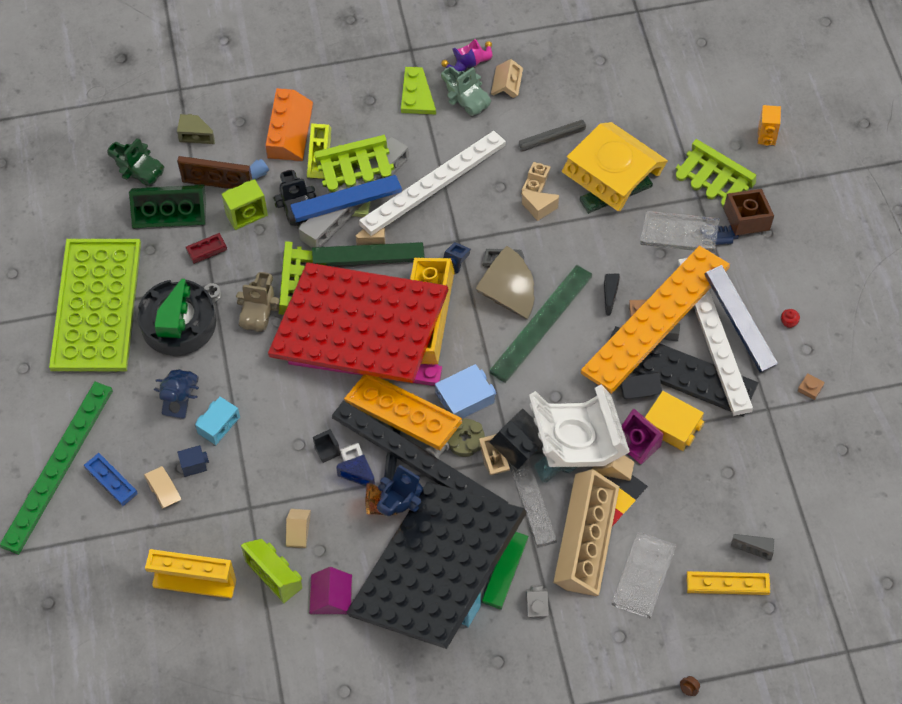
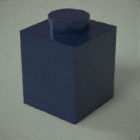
M200 445L177 451L184 477L207 471L206 463H209L206 451L202 452Z

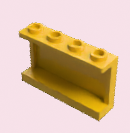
M149 550L145 570L147 572H154L153 588L230 599L233 597L236 576L231 560Z

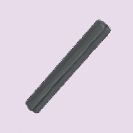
M579 120L519 140V147L521 150H526L585 130L586 124L584 120Z

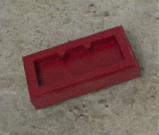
M220 233L186 246V251L193 264L227 250V246Z

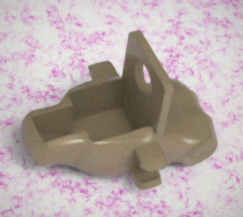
M266 272L257 273L256 279L249 285H243V292H238L236 295L238 298L237 304L243 305L239 316V326L245 330H255L256 332L266 330L271 310H279V298L274 297V289L271 285L273 277L271 274Z

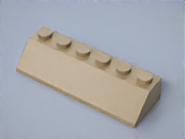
M593 469L575 474L553 583L567 591L599 596L619 486Z

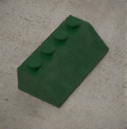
M205 185L132 188L129 191L132 228L206 224Z

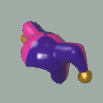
M476 39L462 48H452L457 60L455 66L450 65L447 60H443L441 65L446 68L453 67L457 71H465L467 68L475 67L480 62L492 59V42H485L486 51L482 50Z

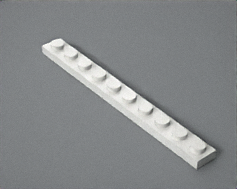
M492 131L360 219L359 225L370 236L374 235L503 148L506 141L495 131Z
M687 258L678 259V265L680 266ZM708 290L693 307L733 416L750 413L753 410V406L712 296Z

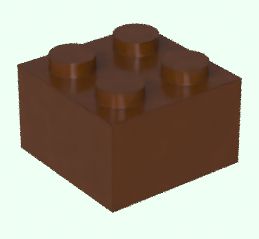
M762 189L727 194L723 209L735 236L770 231L774 214Z

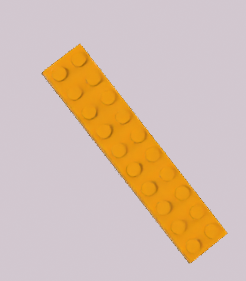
M699 245L581 369V374L597 385L602 384L612 394L708 292L711 286L704 274L721 265L727 271L730 268V263Z

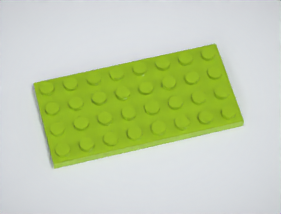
M66 239L49 365L50 371H127L141 249L140 239Z

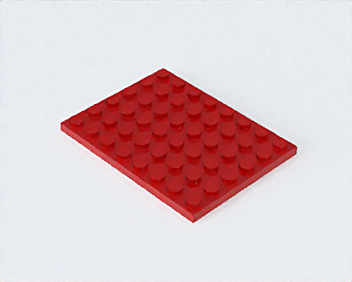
M306 263L268 351V355L270 358L414 383L449 291L448 286Z

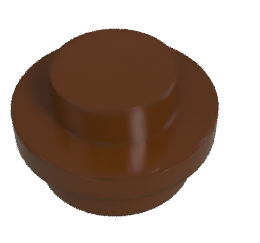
M687 676L680 681L681 690L684 694L696 696L699 693L700 683L694 677Z

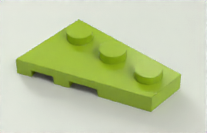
M405 67L401 113L436 115V108L423 67Z

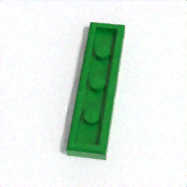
M515 532L495 566L482 600L483 604L502 610L529 536Z

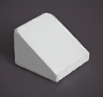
M354 443L340 449V454L346 468L365 462L359 443Z

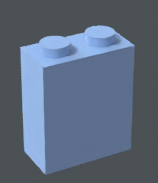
M476 364L435 383V393L445 410L462 419L495 403L496 395L493 385H489L486 381L487 378L482 369L479 370Z

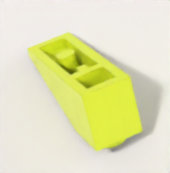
M311 123L307 178L325 179L323 171L319 172L314 152L330 148L332 129L330 125Z

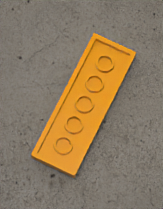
M363 375L344 398L345 402L356 409L439 451L462 424L461 417L380 377Z

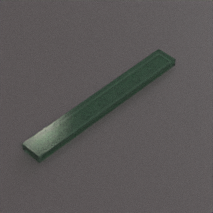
M576 265L490 369V374L506 383L592 278V273Z

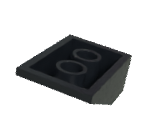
M521 409L489 442L517 470L542 445V441L538 436V427L534 419L524 409Z

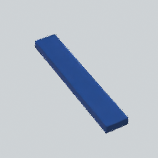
M393 175L294 203L290 206L295 221L299 222L401 193L402 188L397 176Z

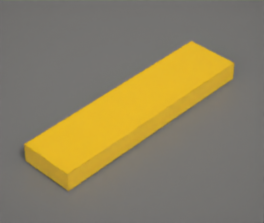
M687 571L686 574L687 593L770 595L769 573Z

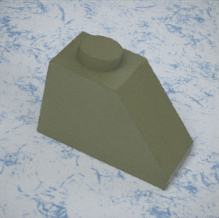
M180 114L177 128L179 142L215 144L213 130L198 115Z

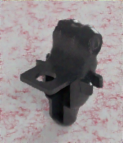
M287 170L280 174L282 182L279 187L280 194L274 196L275 207H284L289 224L291 226H299L308 219L296 222L290 205L315 198L314 186L306 187L304 179L297 178L294 170Z

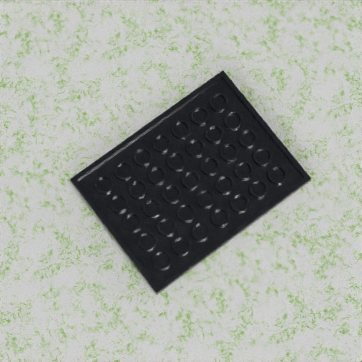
M427 482L418 497L421 499V503L418 505L419 509L415 512L409 510L346 613L349 617L447 649L527 512L522 507Z

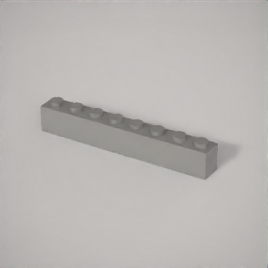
M391 137L387 141V148L390 153L387 155L389 164L394 165V170H391L393 175L409 159L408 146ZM376 158L369 159L371 168H377ZM380 173L374 175V181L382 179ZM363 178L356 179L355 186L364 184ZM344 183L341 187H338L337 191L347 189L348 187ZM364 203L308 219L299 227L300 240L310 247H321Z

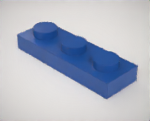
M100 453L84 464L85 469L122 506L138 494L137 490Z

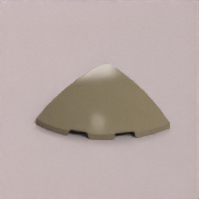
M506 246L488 268L476 290L483 296L493 300L496 304L527 320L532 312L535 300L533 276L523 258L513 249Z

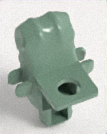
M448 67L442 71L441 78L446 83L449 92L447 96L451 98L448 101L450 104L454 105L458 102L471 116L480 114L482 110L488 108L491 99L480 87L482 85L480 81L481 76L476 74L473 67L466 72L457 71L453 67Z

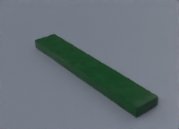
M423 242L312 247L313 264L325 266L414 262V258H425Z

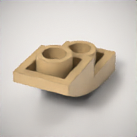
M533 162L522 192L542 193L551 167Z
M162 466L144 474L152 493H155L162 509L181 500L173 482Z

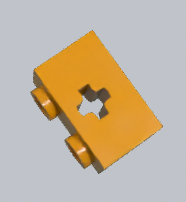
M762 106L757 144L766 146L776 145L780 128L781 106Z

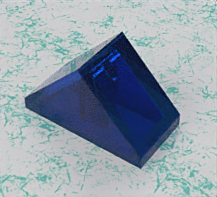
M364 454L337 465V476L371 489L375 488L374 475Z

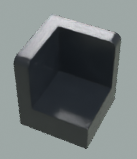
M331 429L313 437L314 448L322 463L340 456L339 444Z

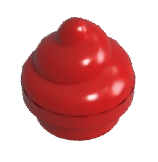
M786 309L781 314V322L785 327L792 328L800 321V315L794 309Z

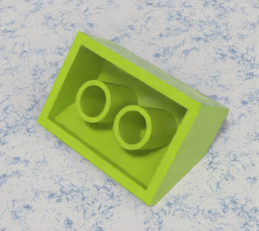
M258 539L241 545L247 565L283 603L287 602L302 589V577L300 574L288 567L289 563L287 560L275 553L276 549L271 543L268 542L266 544L263 539Z

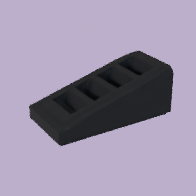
M618 273L606 274L604 276L605 312L607 316L611 315L620 280V274Z

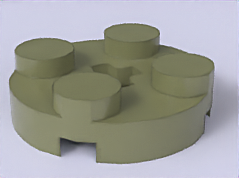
M462 419V424L447 442L451 452L455 455L470 457L473 453L481 450L479 439L484 438L485 433L479 422L472 419ZM467 434L471 438H467L466 441H462V437L460 436Z

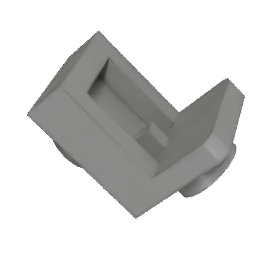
M542 585L530 586V589H526L528 617L549 616L547 588H543Z

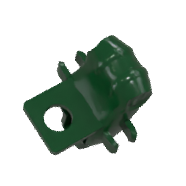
M136 138L132 144L126 145L114 142L107 149V154L115 160L116 165L120 168L119 172L122 174V178L126 180L132 176L142 184L150 186L163 174L165 168L159 160L149 156L151 151L147 149L148 145L141 143L139 138Z

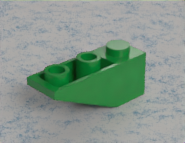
M186 279L179 281L157 310L155 321L157 337L180 338L181 331L185 330V319L183 318L184 314H187L188 311L186 298L190 297V286H187Z

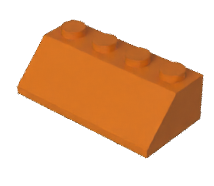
M276 88L266 140L268 159L303 161L313 102L293 89Z

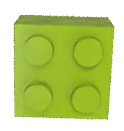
M255 179L244 182L233 189H228L221 194L225 214L234 230L268 216L265 196Z

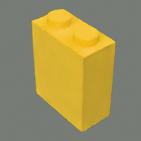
M665 391L661 392L645 416L649 422L663 433V441L681 451L686 446L692 444L695 438L694 433L696 430L700 431L705 422L703 421L704 412Z

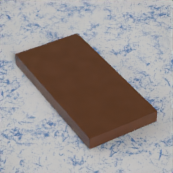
M178 156L177 163L183 183L233 189L244 182L252 180L251 168L248 165Z

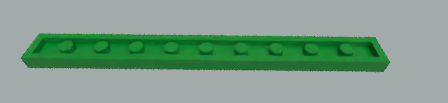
M96 381L93 383L0 543L1 548L18 555L20 554L113 392L112 387Z

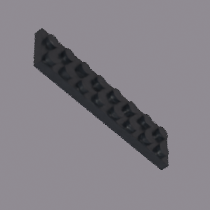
M615 326L609 340L620 329V327ZM659 343L632 371V373L637 375L659 372L662 385L732 412L714 364ZM741 376L751 401L759 382Z

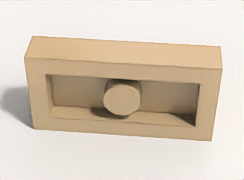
M512 59L496 66L491 94L494 96L504 91L512 98L518 96L523 68Z

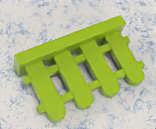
M385 135L314 152L319 172L323 171L324 174L323 187L327 186L330 192H336L339 183L345 182V185L350 188L356 185V179L363 178V181L368 183L374 181L375 174L380 173L381 177L385 178L392 176L391 170H394V165L389 164L387 155L390 153L387 148ZM376 158L378 167L372 169L369 159ZM358 162L361 172L354 173L351 164ZM340 167L343 176L336 177L334 168Z
M695 139L692 143V152H687L686 156L688 158L681 166L679 164L676 166L677 180L684 181L689 177L692 179L691 188L693 190H700L702 186L707 188L706 197L712 200L720 196L722 198V207H724L728 193L748 191L749 187L753 188L756 184L755 173L698 139ZM699 163L703 167L695 175L694 173H692V171ZM714 172L718 176L712 182V184H710L707 182V180ZM729 181L733 185L728 190V192L725 193L722 191V189Z
M285 241L279 315L285 314L292 296H288V293H294L305 266L300 265V262L313 263L312 251L302 250V247L297 246V249H292L293 242Z

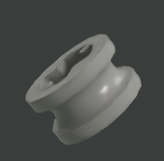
M210 283L204 287L209 293L212 302H216L221 298L220 287L217 284Z

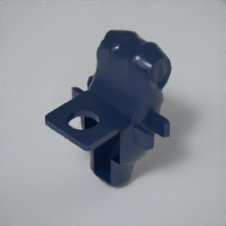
M181 369L171 370L164 379L155 380L156 382H161L160 388L156 387L154 391L159 392V398L163 400L161 412L163 415L182 419L186 418L189 398L195 399L198 397L197 395H191L193 389H199L196 386L199 377L195 373ZM172 402H178L180 405V410L177 413L170 410Z
M401 465L397 467L393 480L383 477L380 480L381 484L378 486L381 495L380 501L377 504V510L385 516L402 513L407 509L414 512L419 509L418 505L421 503V499L418 497L424 489L419 483L420 477Z

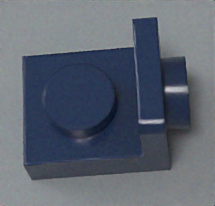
M454 242L445 251L443 258H451L454 272L458 273L461 263L470 255L471 249Z

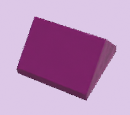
M632 409L621 427L630 451L628 454L639 464H643L661 447L663 433L637 410Z
M328 567L311 574L309 613L347 614L346 612L351 605L352 574L333 567Z

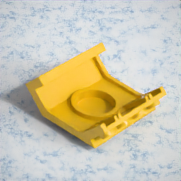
M608 122L600 123L567 156L568 160L561 172L615 210L621 211L633 189L650 172L655 176H660L668 160L614 123Z

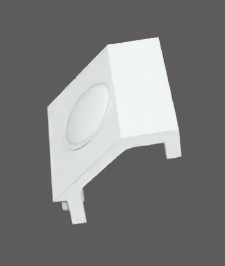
M602 384L595 388L597 396L584 403L550 404L536 391L529 395L531 400L529 405L535 416L534 422L538 427V436L542 441V450L547 458L549 467L606 466L630 452L612 396Z

